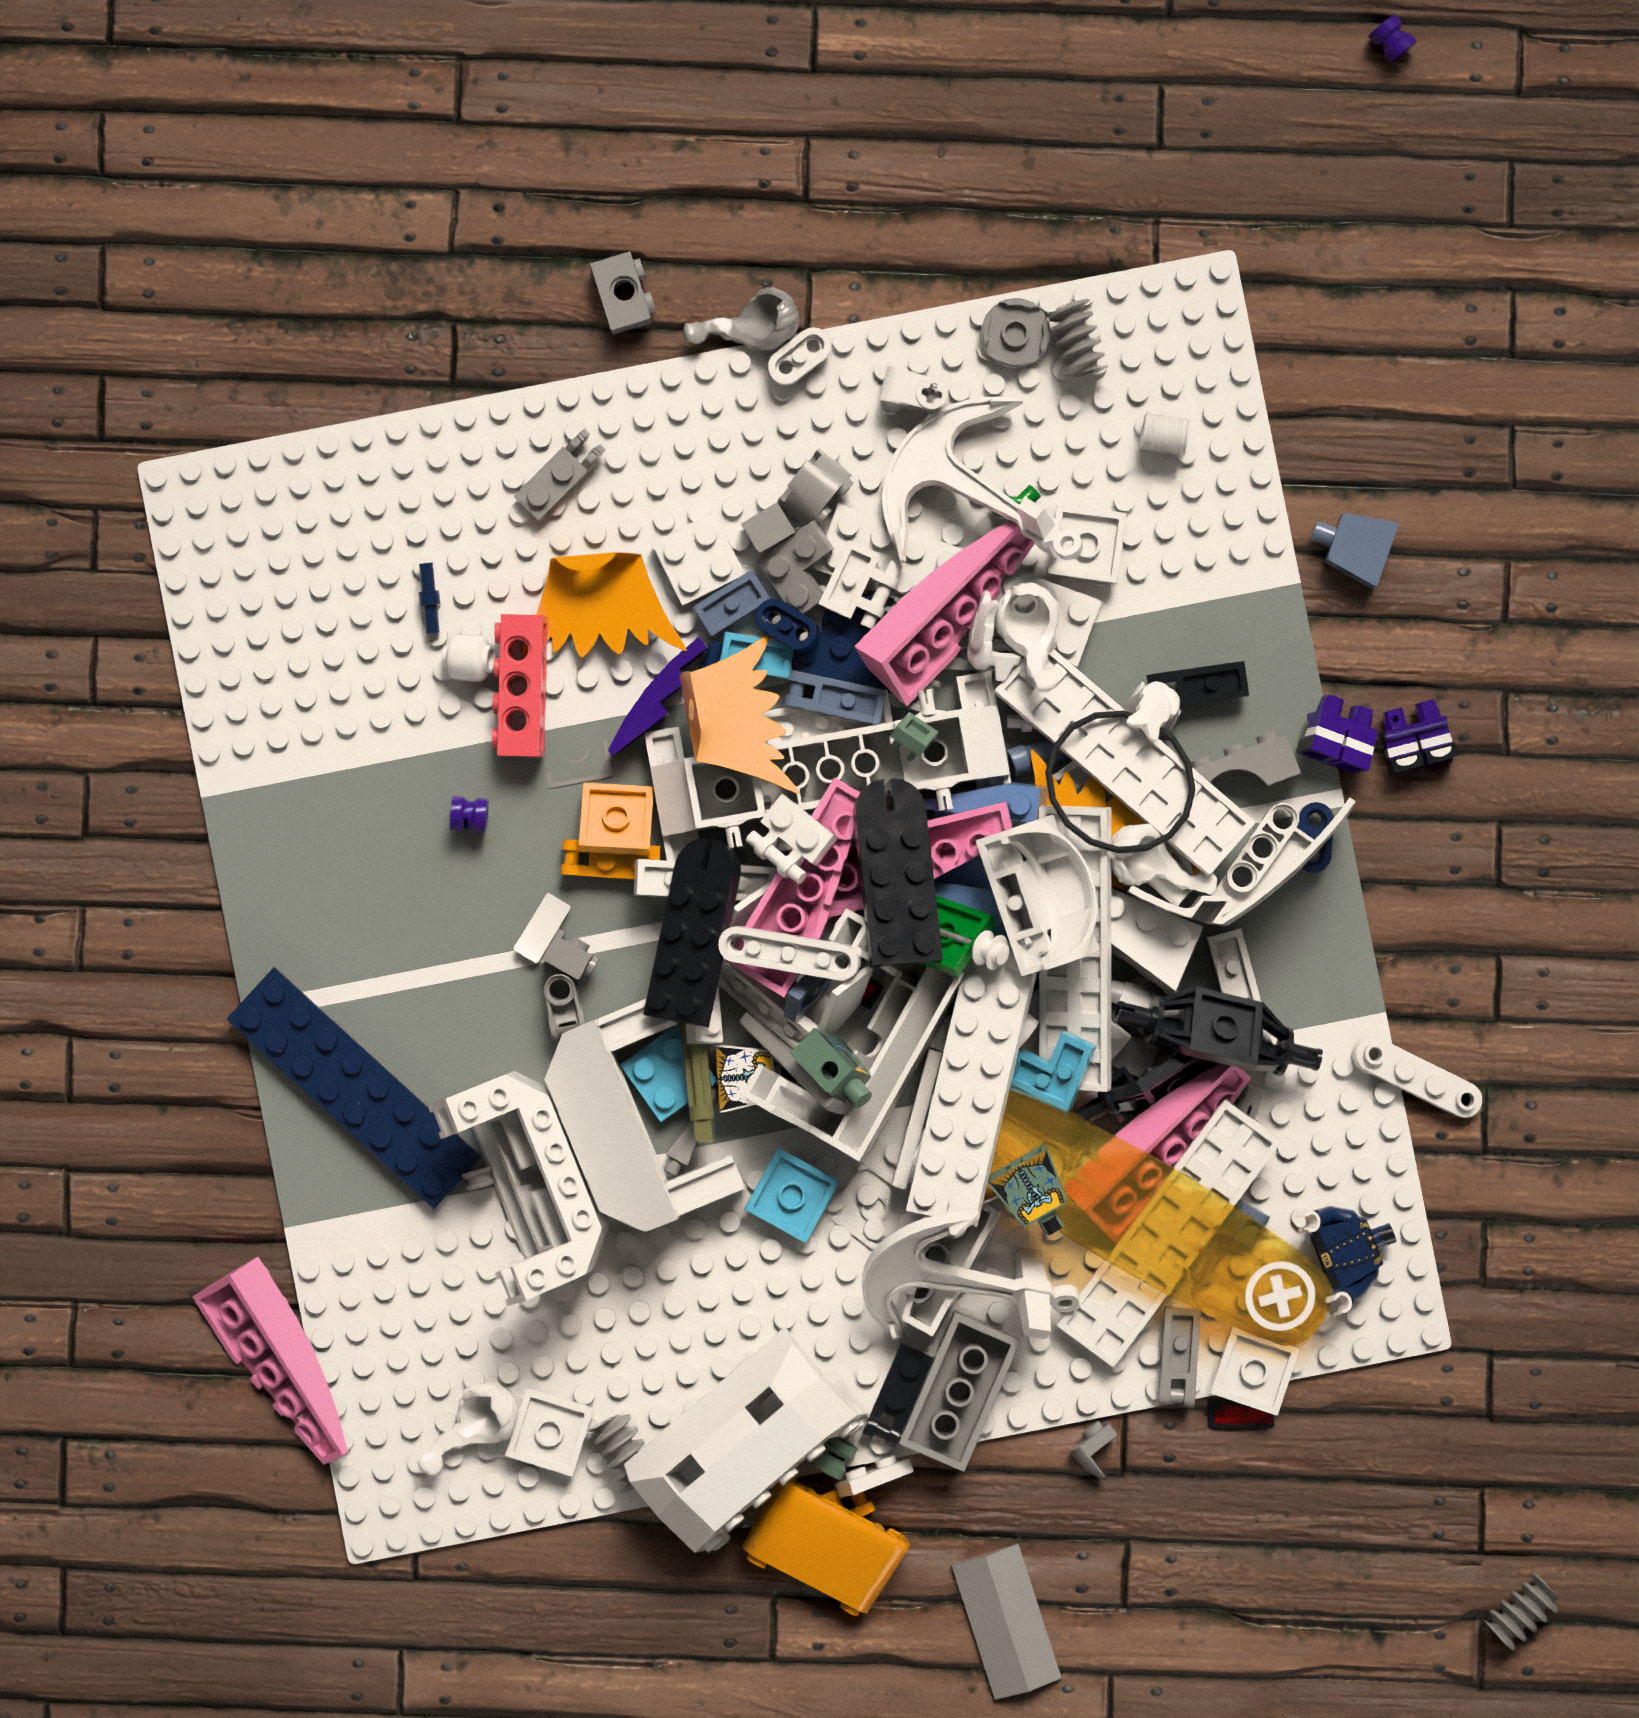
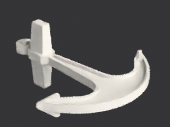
M985 397L954 403L928 416L901 442L889 463L882 493L883 514L889 535L898 551L901 563L906 562L909 535L907 507L909 501L918 490L931 485L945 487L1019 524L1023 536L1031 539L1039 549L1055 559L1059 556L1066 561L1074 560L1081 555L1083 542L1076 531L1071 529L1061 531V525L1058 520L1050 517L1043 507L1026 497L1020 505L959 462L954 456V440L962 430L968 426L1004 415L1022 405L1023 398ZM1067 541L1074 542L1071 548H1063L1064 543Z
M951 1206L947 1211L948 1213L918 1220L889 1235L870 1254L862 1273V1293L868 1312L886 1331L891 1333L893 1339L905 1340L906 1333L902 1327L899 1312L892 1299L897 1293L909 1288L924 1287L1011 1298L1019 1307L1024 1336L1046 1339L1051 1332L1050 1305L1055 1311L1066 1313L1075 1310L1080 1303L1077 1288L1071 1285H1059L1054 1288L1051 1282L1047 1281L1042 1252L1040 1250L1019 1247L1015 1254V1280L923 1257L920 1251L927 1244L949 1235L958 1237L980 1217L977 1209Z

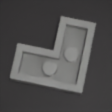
M813 520L758 559L757 563L783 601L805 614L819 604L824 593L808 568L833 551L834 548L816 521Z

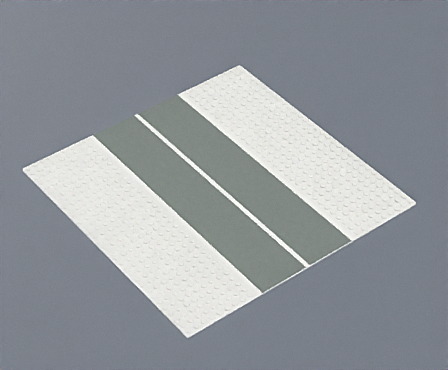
M1231 250L822 329L831 340L829 356L799 381L788 386L777 384L770 377L768 371V363L771 356L787 343L771 351L747 349L744 345L140 463L138 465L139 480L240 1003L271 969L276 967L427 1106L513 1071L547 1087L544 1079L559 1042L554 1043L547 1015L548 1009L544 996V985L553 974L565 972L542 960L546 950L537 963L514 950V946L547 893H550L571 907L558 928L567 932L564 939L569 941L571 936L580 939L590 945L587 952L599 958L590 977L584 974L580 980L572 977L577 985L586 1022L588 1023L646 999L667 897L634 895V880L560 874L561 864L565 862V850H562V840H579L583 783L653 786L645 734L615 757H612L610 754L614 777L548 789L546 773L551 771L553 783L607 773L602 742L607 739L608 748L610 747L623 720L646 687L683 650L665 642L650 630H648V645H645L628 629L622 654L614 652L599 633L591 650L584 657H580L571 633L563 646L556 652H553L551 637L547 643L544 758L501 757L497 755V749L492 748L493 728H498V714L493 713L494 693H499V679L494 678L493 671L482 681L454 680L449 675L447 668H444L442 665V650L445 646L448 647L450 640L454 636L478 635L484 636L489 641V644L495 647L496 658H500V644L495 643L494 635L496 622L501 623V614H537L551 558L611 552L642 554L645 568L659 602L685 647L699 637L708 649L711 640L723 643L725 632L759 638L767 636L756 624L755 610L711 637L693 609V606L720 589L682 606L651 543L714 512L744 573L746 574L753 570L769 597L784 602L757 563L758 559L783 541L762 553H758L747 533L741 527V523L775 504L786 491L787 485L807 460L812 458L819 448L852 474L849 479L854 482L841 499L835 495L827 505L832 511L819 526L825 536L838 503L885 520L882 493L889 463L905 437L920 422L932 415L913 409L893 407L879 402L887 366L907 369L917 374L941 380L946 385L948 391L946 407L964 400L985 397L1023 398L1022 405L1004 415L966 427L958 434L953 445L954 456L959 462L1006 496L1017 497L1030 484L1042 496L1035 503L1043 507L1048 515L1054 519L1057 504L1127 513L1117 584L1047 575L1050 555L1039 549L1035 544L1017 568L1020 571L1102 601L1078 667L1075 668L1124 710L1126 702L1135 689L1142 682L1145 683V686L1147 685L1146 675L1245 661L1249 696L1180 706L1183 711L1170 733L1176 737L1192 762L1210 755L1212 761L1225 757L1224 749L1243 743L1245 749L1258 744L1256 737L1276 730L1277 736L1287 734L1301 773L1266 787L1252 775L1241 771L1221 773L1210 782L1256 822L1252 829L1213 872L1217 877V886L1225 876L1234 858L1272 806L1279 803H1288L1293 805L1299 813L1305 805L1319 802L1327 805L1335 817L1345 804L1338 768L1327 765L1326 762L1322 763L1295 753L1299 739H1303L1309 724L1307 722V714L1317 710L1323 692L1235 253ZM1022 298L1034 302L1048 319V316L1062 305L1077 300L1089 299L1090 302L1081 307L1082 311H1093L1094 315L1087 319L1085 323L1097 325V329L1090 333L1089 337L1101 339V343L1096 345L1093 351L1105 353V356L1097 361V365H1107L1108 368L1079 377L1064 375V369L1072 363L1060 361V356L1067 350L1058 349L1056 342L1064 336L1053 335L1052 329L1060 323L1050 321L1051 337L1046 352L1037 362L1025 368L1016 369L998 365L987 355L981 343V327L985 315L994 305L1005 299ZM810 341L807 344V349L811 353H816L820 350V344L817 341ZM784 362L779 366V370L783 374H789L793 369L792 365L788 362ZM931 388L930 393H923L927 397V403L933 404L935 398L941 399L936 388ZM1147 412L1149 414L1177 417L1178 419H1190L1191 426L1185 456L1140 450L1141 431ZM586 429L590 433L588 440L572 455L581 463L588 453L599 444L606 451L588 469L589 473L539 522L514 495L562 447L565 448L579 432ZM938 485L925 486L918 490L911 497L907 507L908 529L961 549L966 548L990 531L1010 521L1005 517H998L991 510ZM781 508L795 533L804 527L802 523ZM433 562L435 589L439 590L440 604H437L440 632L426 634L423 606H419L418 592H422L419 564ZM813 564L808 570L824 592L831 576L814 570L815 564ZM865 589L863 593L873 596L875 592ZM888 598L887 601H886V603H885V605H884V607H885L886 605H887V606H892L893 603H894V600L891 599V598ZM818 604L805 613V615L818 625L821 632V618L826 608ZM775 616L772 619V624H777L781 616ZM969 629L958 643L961 650L956 655L957 658L968 660ZM807 631L800 635L799 641H803L808 637ZM523 641L516 643L512 649V655L516 661L523 659L521 651L525 643ZM707 651L681 670V672H693L698 670L699 665L703 666ZM1003 651V652H999V653H1011V652H1010V651ZM942 670L934 678V680L942 683L940 688L935 690L933 696L935 710L947 712L961 709L956 677L980 672ZM994 673L992 674V679L995 690L1001 684L1002 681H996ZM766 675L758 685L753 687L757 690L779 695L778 701L769 710L788 707L783 705L785 694L789 695L791 682L788 679ZM524 677L515 678L511 684V690L515 696H520L527 690V681ZM1175 682L1166 683L1169 688L1176 692ZM681 688L661 703L669 716L648 732L679 726L684 756L689 758L694 757ZM803 694V698L812 699ZM995 694L1006 750L1021 744L1027 746L1048 740L1037 729H1032V732H1021V729L1007 728V714L1018 713ZM890 704L893 722L903 720L909 712L915 716L918 714L901 706L896 708ZM516 712L510 719V725L514 731H520L526 725V716L523 712ZM1164 736L1158 737L1159 740L1178 755L1168 739ZM931 743L924 751V755L930 762H939L944 757V749L938 743ZM589 750V754L583 762L579 764L567 762L569 760H580L585 755V751ZM1008 760L1011 783L1035 785L1033 768L1032 771L1016 776ZM1071 762L1055 763L1052 774L1054 775ZM722 780L716 786V794L721 799H730L736 793V785L731 780ZM975 781L950 787V794L976 790ZM935 790L919 791L924 800L937 798ZM654 792L650 845L661 846L660 860L667 861ZM453 796L464 797L467 801H475L477 798L489 799L486 834L475 833L472 829L467 828L462 831H450V811ZM926 809L927 821L934 819L935 810ZM1278 809L1273 815L1274 825L1280 829L1288 828L1292 820L1290 813L1284 809ZM1313 813L1309 816V824L1317 827L1321 822V818L1318 814ZM1348 818L1344 820L1333 834L1332 857L1329 865L1324 870L1311 873L1300 869L1263 902L1227 927L1186 919L1202 926L1203 929L1177 991L1180 992L1198 986L1221 992L1206 937L1241 928L1261 1002H1264L1285 1027L1293 1029L1294 1043L1322 1049L1323 1054L1321 1057L1323 1058L1318 1071L1289 1064L1282 1076L1273 1074V1071H1253L1247 1073L1251 1078L1248 1084L1266 1090L1260 1102L1255 1120L1280 1138L1282 1143L1241 1196L1240 1200L1270 1216V1219L1266 1226L1262 1225L1256 1235L1258 1240L1254 1247H1250L1222 1230L1217 1229L1114 1368L1060 1329L1057 1323L1065 1312L1055 1311L1051 1305V1332L1046 1339L1024 1336L1019 1307L1011 1298L960 1292L937 1336L932 1337L902 1320L909 1289L902 1290L893 1297L892 1302L899 1312L902 1327L906 1333L905 1340L893 1339L891 1333L886 1331L868 1312L862 1293V1273L864 1265L873 1249L850 1234L847 1227L838 1225L826 1215L829 1211L837 1212L836 1215L878 1245L892 1233L898 1223L901 1229L908 1224L928 1218V1216L906 1211L912 1183H907L906 1190L897 1188L869 1169L872 1162L894 1177L927 1052L882 1133L862 1162L758 1105L720 1113L718 1093L713 1103L715 1120H712L714 1142L696 1144L688 1167L682 1165L677 1176L664 1170L670 1159L666 1154L690 1123L688 1103L660 1122L620 1066L667 1181L733 1154L746 1188L682 1214L678 1220L647 1232L607 1215L610 1224L594 1269L586 1275L547 1292L508 1306L505 1300L508 1296L501 1279H497L495 1272L525 1259L495 1185L491 1184L466 1191L465 1187L468 1182L466 1179H462L443 1201L433 1209L248 1039L303 1329L327 1381L348 1450L346 1454L329 1462L349 1562L352 1564L369 1562L648 1507V1504L635 1488L620 1493L627 1485V1482L614 1481V1478L621 1472L620 1469L608 1470L607 1466L614 1458L613 1456H601L607 1444L595 1445L594 1441L601 1433L600 1431L589 1432L588 1430L617 1414H630L632 1419L625 1427H637L638 1432L632 1440L643 1439L645 1442L642 1446L643 1448L741 1365L744 1353L754 1354L784 1327L830 1382L842 1381L868 1413L862 1419L864 1424L867 1422L900 1343H904L934 1357L954 1310L1018 1337L1020 1344L977 1442L1162 1406L1158 1405L1165 1306L1201 1309L1195 1399L1214 1395L1209 1391L1232 1325L1299 1347L1300 1350L1290 1380L1449 1349L1451 1337L1402 1090L1359 1069L1352 1057L1355 1044L1364 1037H1379L1391 1044L1392 1040ZM761 820L744 822L739 825L743 846L737 847L734 833L732 836L734 849L738 853L741 865L776 867L768 859L762 860L753 852L754 848L746 842L747 836L752 831H756L762 837H765L769 833V828L762 824ZM1011 821L1013 828L1025 824V822ZM716 827L698 831L699 839H714L728 844L725 828ZM1258 838L1254 841L1252 850L1257 857L1266 858L1271 853V844L1267 839ZM790 850L782 851L785 856L790 852ZM1020 851L1021 856H1022V859H1023V862H1024V861H1027V859L1025 858V856H1024V855L1022 854V852ZM579 852L578 865L589 866L590 852ZM1318 852L1309 860L1310 862L1318 859ZM1237 867L1232 874L1233 882L1239 887L1247 886L1251 881L1250 871L1245 867ZM1148 883L1139 886L1133 885L1154 897L1168 902ZM1128 886L1125 891H1123V890H1118V889H1114V890H1117V891H1119V892H1121V893H1124V894H1126V895H1128V896H1131V895H1129V894L1126 893L1127 889H1128L1130 886ZM1192 890L1179 907L1189 908L1197 897L1211 895ZM864 909L854 912L864 917ZM842 915L827 919L820 940L831 941L829 937L834 930L835 923ZM1111 953V980L1131 982L1134 976L1143 977L1135 968ZM845 955L838 957V965L842 967L844 962L849 963ZM860 957V959H861L860 968H861V966H862V964L864 963L865 960ZM1039 978L1035 981L1034 991L1039 987ZM562 979L553 981L550 986L551 993L556 998H566L570 993L569 984ZM1152 982L1151 991L1163 995V989ZM719 985L723 1042L707 1044L709 1069L717 1080L715 1045L722 1044L765 1049L739 1022L746 1011H749ZM952 1007L949 1010L947 1016L952 1017L954 1010ZM571 1021V1022H567V1023H562V1024H560V1026H564V1025H568V1024H573V1023H576V1022H575V1021ZM674 1026L614 1050L619 1065ZM1129 1033V1034H1131V1035H1133V1036H1135V1037L1140 1038V1039L1143 1040L1142 1037L1137 1036V1035H1134V1034H1132V1033ZM1271 1035L1272 1042L1275 1045L1277 1039ZM1154 1042L1153 1045L1159 1047V1050L1151 1066H1160L1171 1058L1175 1050ZM929 1046V1048H928V1049H932V1050H935V1051L942 1052V1051L937 1050V1049H935V1048H933V1047H930V1046ZM1371 1048L1369 1050V1058L1374 1061L1378 1057V1052L1375 1048ZM773 1057V1063H774V1064H780V1063ZM1111 1065V1075L1120 1068ZM1131 1074L1135 1081L1140 1079V1077ZM935 1080V1084H934V1088H933L932 1094H934L935 1085H936V1081H937V1080ZM718 1082L712 1085L711 1088H718ZM1086 1091L1044 1143L1051 1155L1061 1185L1063 1186L1098 1149L1105 1145L1139 1114L1121 1115L1125 1120L1121 1124L1115 1115L1111 1117L1109 1114L1083 1132L1071 1112L1076 1111L1098 1096L1096 1093L1099 1092ZM1241 1093L1233 1103V1105H1235L1236 1107L1238 1105ZM926 1114L923 1128L926 1127L928 1114ZM471 1127L458 1132L467 1143L482 1155ZM778 1147L840 1180L807 1243L744 1210ZM482 1157L470 1171L487 1167L484 1158ZM868 1169L844 1202L841 1194L858 1170ZM1065 1191L1067 1203L1056 1209L1064 1226L1059 1231L1045 1236L1037 1221L1023 1227L1001 1199L997 1197L995 1200L988 1202V1204L999 1209L1003 1214L972 1270L1015 1280V1254L1019 1247L1040 1250L1042 1252L1047 1281H1050L1054 1288L1059 1285L1074 1286L1079 1294L1116 1243ZM878 1194L885 1197L889 1204V1211L886 1217L882 1220H867L861 1212V1203L865 1205L864 1209L869 1217L878 1218L885 1212V1204L878 1198ZM1336 1206L1354 1210L1359 1217H1365L1370 1229L1390 1223L1397 1242L1378 1249L1384 1263L1379 1267V1276L1365 1295L1352 1304L1349 1312L1334 1316L1333 1314L1339 1309L1337 1301L1326 1303V1298L1336 1293L1332 1292L1329 1288L1309 1233H1299L1298 1229H1303L1306 1226V1220L1304 1217L1296 1218L1297 1212ZM1241 1213L1235 1225L1244 1229L1249 1217ZM1273 1262H1288L1299 1266L1308 1274L1314 1285L1315 1301L1311 1313L1305 1321L1289 1330L1277 1331L1261 1326L1253 1319L1246 1306V1288L1251 1277L1260 1268ZM1273 1269L1263 1274L1256 1282L1252 1294L1253 1305L1257 1313L1266 1321L1276 1324L1288 1323L1299 1317L1305 1310L1308 1301V1289L1303 1279L1297 1273L1289 1269ZM1281 1275L1284 1290L1300 1286L1302 1293L1300 1297L1287 1300L1290 1316L1280 1318L1277 1303L1261 1307L1258 1298L1259 1296L1274 1293L1270 1277ZM1172 1379L1171 1388L1184 1389V1379ZM487 1382L500 1384L516 1400L518 1412L526 1387L594 1408L573 1477L505 1456L510 1438L499 1443H488L486 1445L478 1443L469 1444L462 1449H451L444 1452L442 1456L443 1466L434 1475H427L421 1471L417 1461L430 1450L435 1438L441 1436L445 1431H450L457 1423L458 1402L462 1398L464 1389L470 1387L471 1384ZM882 1413L879 1422L891 1427L895 1418ZM864 1426L850 1438H843L858 1448L854 1458L847 1461L845 1468L872 1463L892 1455L898 1458L919 1453L900 1445L899 1442L893 1448L886 1445L884 1439L874 1435L872 1438L862 1434ZM805 1459L796 1467L799 1473L794 1478L823 1471ZM694 1460L680 1473L691 1484L704 1473V1470Z

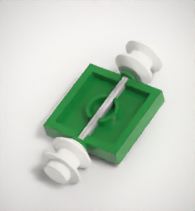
M936 895L943 960L941 962L920 964L955 977H959L971 958L975 964L982 965L985 963L987 968L995 970L1000 965H1003L1009 956V946L1006 937L998 935L994 938L991 930L996 923L992 915Z

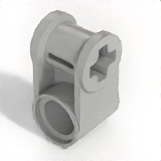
M566 973L553 974L544 985V996L548 1009L547 1015L550 1031L555 1043L560 1041L562 1033L587 1022L583 1006L580 1003L575 980ZM562 979L569 984L570 993L566 998L559 999L552 995L550 986L553 981ZM571 1021H575V1022H576V1023H573V1024H568V1025L560 1026V1024H562V1023H567V1022H571Z

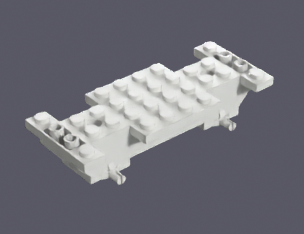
M991 671L956 677L961 709L947 712L935 710L933 690H926L928 704H926L924 690L917 692L921 713L917 714L916 717L939 732L932 742L940 744L944 749V757L939 762L928 761L924 752L920 757L917 755L914 760L908 761L907 757L911 750L902 744L896 751L891 748L895 739L890 736L902 720L893 722L888 692L886 693L881 721L878 725L792 707L768 710L761 714V716L773 720L786 730L784 735L764 741V743L772 746L784 756V759L770 761L792 781L800 794L746 773L713 764L696 762L695 757L685 758L679 726L645 732L667 861H676L679 853L688 843L699 839L698 831L705 829L725 828L728 846L734 848L733 833L736 846H743L739 825L744 822L763 819L781 794L789 797L808 814L812 815L834 777L859 792L874 781L884 779L885 785L893 778L911 783L918 791L935 790L938 811L945 810L943 796H945L947 810L954 808L950 794V787L975 781V787L978 790L1011 783ZM722 780H731L736 785V793L730 799H721L716 794V786ZM886 793L887 811L893 810L891 797ZM783 840L776 847L780 852L792 849Z

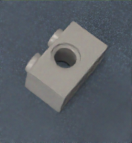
M629 251L590 263L612 335L652 323L650 314L656 312L651 293H643L639 281L646 279L640 258L633 260ZM622 284H629L635 289V292L631 299L622 301L615 296L616 288Z

